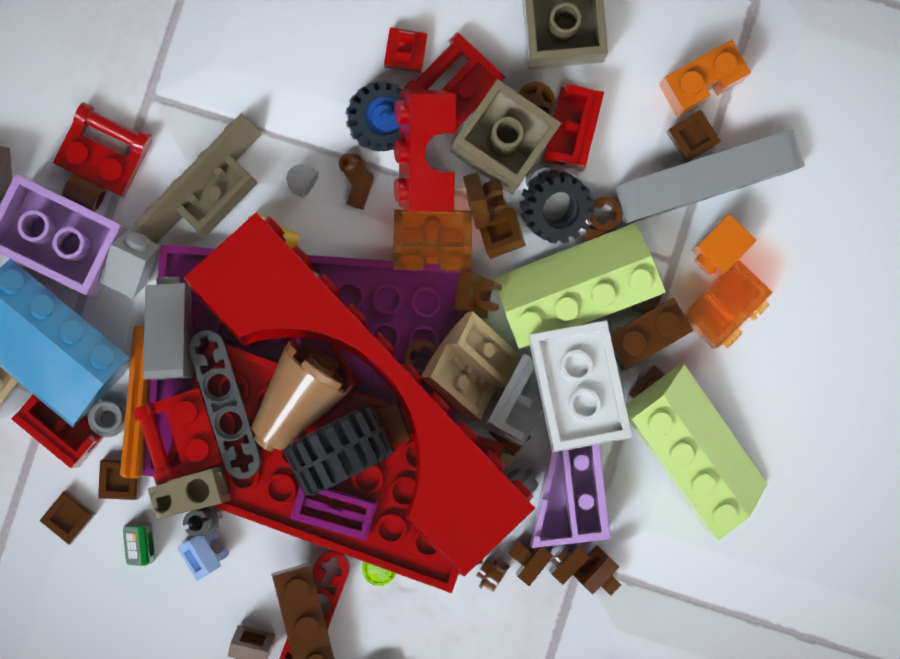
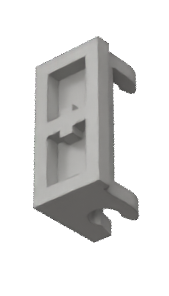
M523 354L485 426V429L521 448L524 447L543 410L534 362L527 354Z

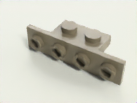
M240 113L233 122L225 127L224 131L212 144L198 155L197 159L183 174L171 183L170 187L155 203L144 211L143 215L134 225L157 244L183 217L206 238L258 184L236 161L262 135L246 116Z

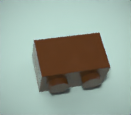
M673 297L612 332L610 336L615 359L621 371H625L694 330Z

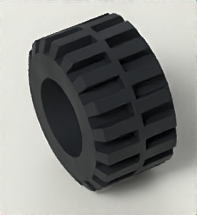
M364 406L290 443L283 452L304 495H316L384 461L392 455L395 448L374 406Z

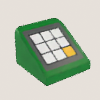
M152 525L125 526L123 528L126 563L134 566H146L153 563L156 559Z

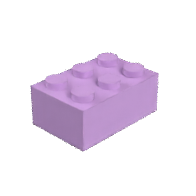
M15 174L0 204V254L84 295L93 298L97 297L103 285L99 283V279L110 245L127 228Z

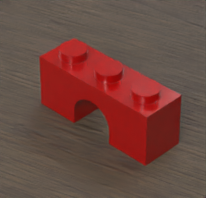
M400 90V100L395 102L394 107L395 121L399 124V140H396L394 143V157L396 163H399V178L395 179L393 187L394 198L399 202L398 206L408 212L454 211L455 172L443 166L430 167L426 161L425 151L427 144L434 136L443 133H456V93L446 90Z

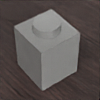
M126 229L110 245L99 283L134 299L149 282L161 246L150 241L147 236L141 233L131 232Z

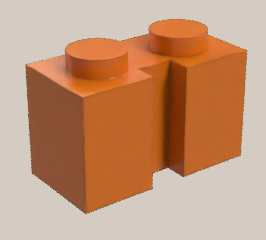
M731 39L665 76L659 87L676 117L679 118L704 104L711 96L708 90L713 88L715 94L719 96L742 83L751 74V71Z

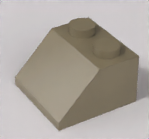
M497 79L454 140L450 152L488 179L500 180L502 188L513 195L560 127L561 122Z

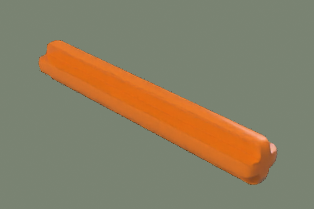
M135 326L133 329L120 468L122 477L133 479L141 478L145 437L140 421H135L132 409L148 404L150 380L143 379L144 326Z

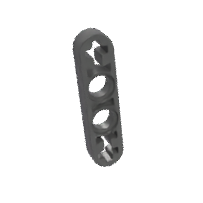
M210 330L200 331L193 336L189 344L192 363L225 468L233 477L246 479L255 475L260 469L262 463L260 450L257 442L254 440L255 435L226 342L216 332ZM208 337L210 342L218 343V349L213 351L215 363L224 360L226 367L214 368L204 374L202 366H210V363L205 354L198 353L197 348L203 346L202 339ZM217 374L225 375L230 381V391L223 397H216L209 390V381ZM228 412H235L242 419V428L235 435L226 434L220 425L221 418ZM247 434L249 443H242L241 446L245 455L252 454L254 462L248 464V472H243L241 467L234 468L232 460L238 458L236 446L227 449L225 441L239 440Z

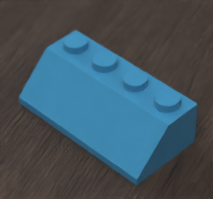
M9 259L0 267V367L69 425L74 427L125 374L130 357L16 262Z

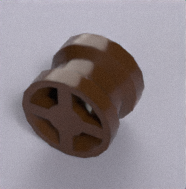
M534 81L521 87L518 92L521 96L537 107H543L544 109L542 110L551 115L555 99L549 86L542 82Z

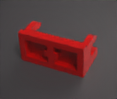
M566 84V88L561 87L553 117L561 122V125L547 144L542 162L581 172L584 171L604 96L603 91Z
M34 394L11 418L70 469L79 468L104 438L93 432L89 426L88 419L84 416L72 427Z

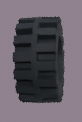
M550 170V174L545 172L539 173L537 181L532 178L528 182L531 186L529 190L523 189L521 195L524 197V201H519V208L523 211L520 214L522 220L535 235L544 241L547 240L554 244L560 241L564 244L569 242V237L571 236L577 239L581 236L578 231L581 228L586 231L589 227L586 219L593 218L594 212L590 210V207L594 206L593 199L589 197L591 192L580 180L567 172L562 171L561 173L558 170ZM558 192L566 193L570 199L566 214L556 221L546 220L543 215L546 201L553 194Z

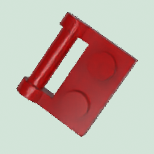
M456 32L448 40L450 45L416 80L411 79L404 86V89L428 90L460 55L464 56L468 62L441 89L456 93L457 132L473 115L497 79L504 82L506 76L462 35Z
M82 102L75 112L73 123L53 164L124 198L150 147L153 136L142 130L139 133L94 112L95 108ZM90 126L132 146L128 157L83 136L87 127Z
M201 388L132 409L135 421H140L156 471V473L152 474L156 485L224 463ZM164 412L166 413L181 460V464L174 467L170 466L154 416Z

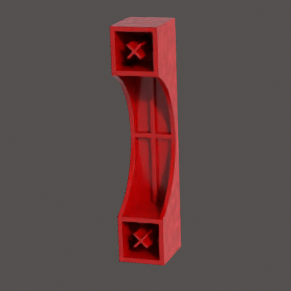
M257 212L254 213L191 270L184 279L191 290L244 346L275 338L310 339L332 345L357 357L384 380L404 409L413 434L416 451L415 487L405 518L459 575L465 577L535 509L529 502L534 496L518 479L511 482L502 473L506 466L491 450L483 453L474 443L478 439L477 435L465 422L461 420L456 424L446 414L450 409L448 404L435 391L429 395L419 385L422 377L408 362L401 366L393 357L394 347L382 334L378 332L373 336L365 328L367 326L365 316L352 303L345 307L339 300L340 296L338 293L340 291L325 274L318 278L312 272L311 259L297 245L291 249L285 243L286 239L283 236L285 232L270 216L263 220Z

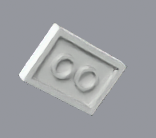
M601 321L530 334L528 338L552 453L631 438L632 432L608 322Z

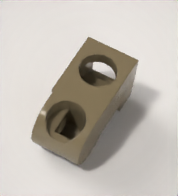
M222 466L169 480L167 483L148 488L156 519L222 504L231 500Z

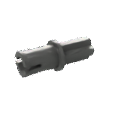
M209 506L188 512L183 519V526L188 525L189 528L185 529V531L189 535L208 536L217 530L220 522L219 519L223 518L221 511H216L213 507Z

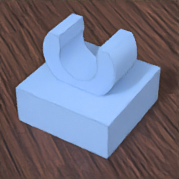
M217 531L208 536H195L177 548L197 581L221 567L220 561L225 559L230 553L228 549L220 553L212 551L210 542L219 536Z

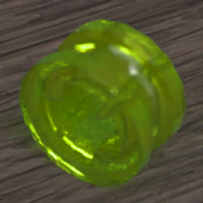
M366 562L362 564V573L365 579L375 586L386 585L396 577V573L386 571L387 577L379 579L377 573L371 574L369 568L371 564Z

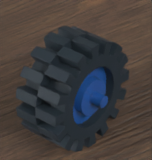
M379 81L361 87L350 98V104L346 108L345 113L347 114L346 126L351 131V137L356 139L360 146L372 151L394 150V143L396 140H399V124L395 121L394 107L395 102L400 100V90L406 89L399 88V85L395 83Z

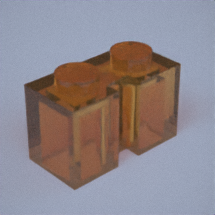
M394 209L393 270L417 271L424 270V264H440V270L471 271L472 210L408 212L405 209Z
M738 260L691 305L684 315L693 330L712 349L719 348L721 345L728 348L742 335L743 332L739 327L749 317L753 321L756 320L769 307L770 304L766 299L773 292Z

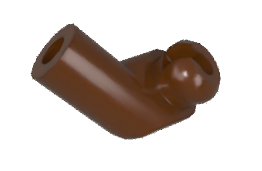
M347 152L340 157L338 163L340 170L344 172L352 185L346 205L364 210L374 181V175L363 157L356 153Z

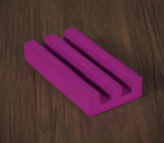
M301 486L299 487L290 519L367 540L377 501L332 488L318 493L367 508L365 515L306 498ZM302 506L362 522V529L359 530L301 513Z

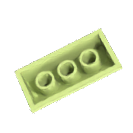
M636 222L493 278L495 282L502 285V290H497L519 349L530 346L528 338L530 334L585 325L666 293L652 255Z
M680 363L625 405L630 425L702 526L719 541L750 518L768 484L685 364Z

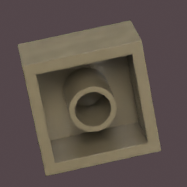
M522 0L528 69L604 63L608 54L603 0Z

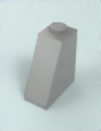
M180 277L156 278L157 285H146L143 379L196 378L189 353V344L193 338L191 288L186 283H180Z

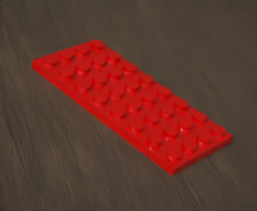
M209 341L205 355L208 357L210 366H202L204 374L214 368L226 367L224 360L215 363L213 351L218 349L217 342ZM227 345L252 425L278 363ZM217 374L209 381V390L216 397H223L230 391V381L225 375ZM197 376L192 390L200 388ZM351 390L346 397L297 439L364 406H374L376 410L390 405V403ZM401 407L400 410L410 440L393 445L395 451L384 461L330 487L377 501L366 541L290 519L300 484L283 452L284 450L274 449L273 451H268L258 444L262 460L260 469L255 475L246 479H238L230 475L224 463L204 469L208 470L222 466L231 500L211 507L449 593L453 592L459 575L405 518L412 501L417 467L413 434L404 409ZM235 412L224 414L220 421L221 428L229 435L238 433L242 428L240 415ZM247 434L239 440L225 441L227 449L236 446L238 458L232 460L234 468L241 467L243 472H248V464L254 462L252 454L245 455L241 446L242 443H249ZM477 435L478 439L474 443L483 453L491 450L500 459L505 445ZM174 439L167 455L171 467L181 464ZM320 494L305 495L306 498L366 515L367 508ZM302 506L301 513L359 530L362 529L363 523L307 506Z

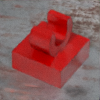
M390 27L384 68L422 74L427 33Z

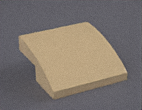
M467 312L442 341L421 377L469 420H481L495 389L506 388L521 355L474 312Z

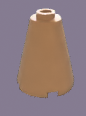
M292 338L284 347L252 424V430L256 434L254 440L268 451H273L274 449L284 450L351 392L355 385L353 378L347 373L343 379L336 372L340 365L335 360L304 341L297 347L296 339Z

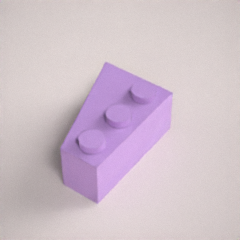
M600 444L552 453L550 445L530 546L537 548L610 539Z

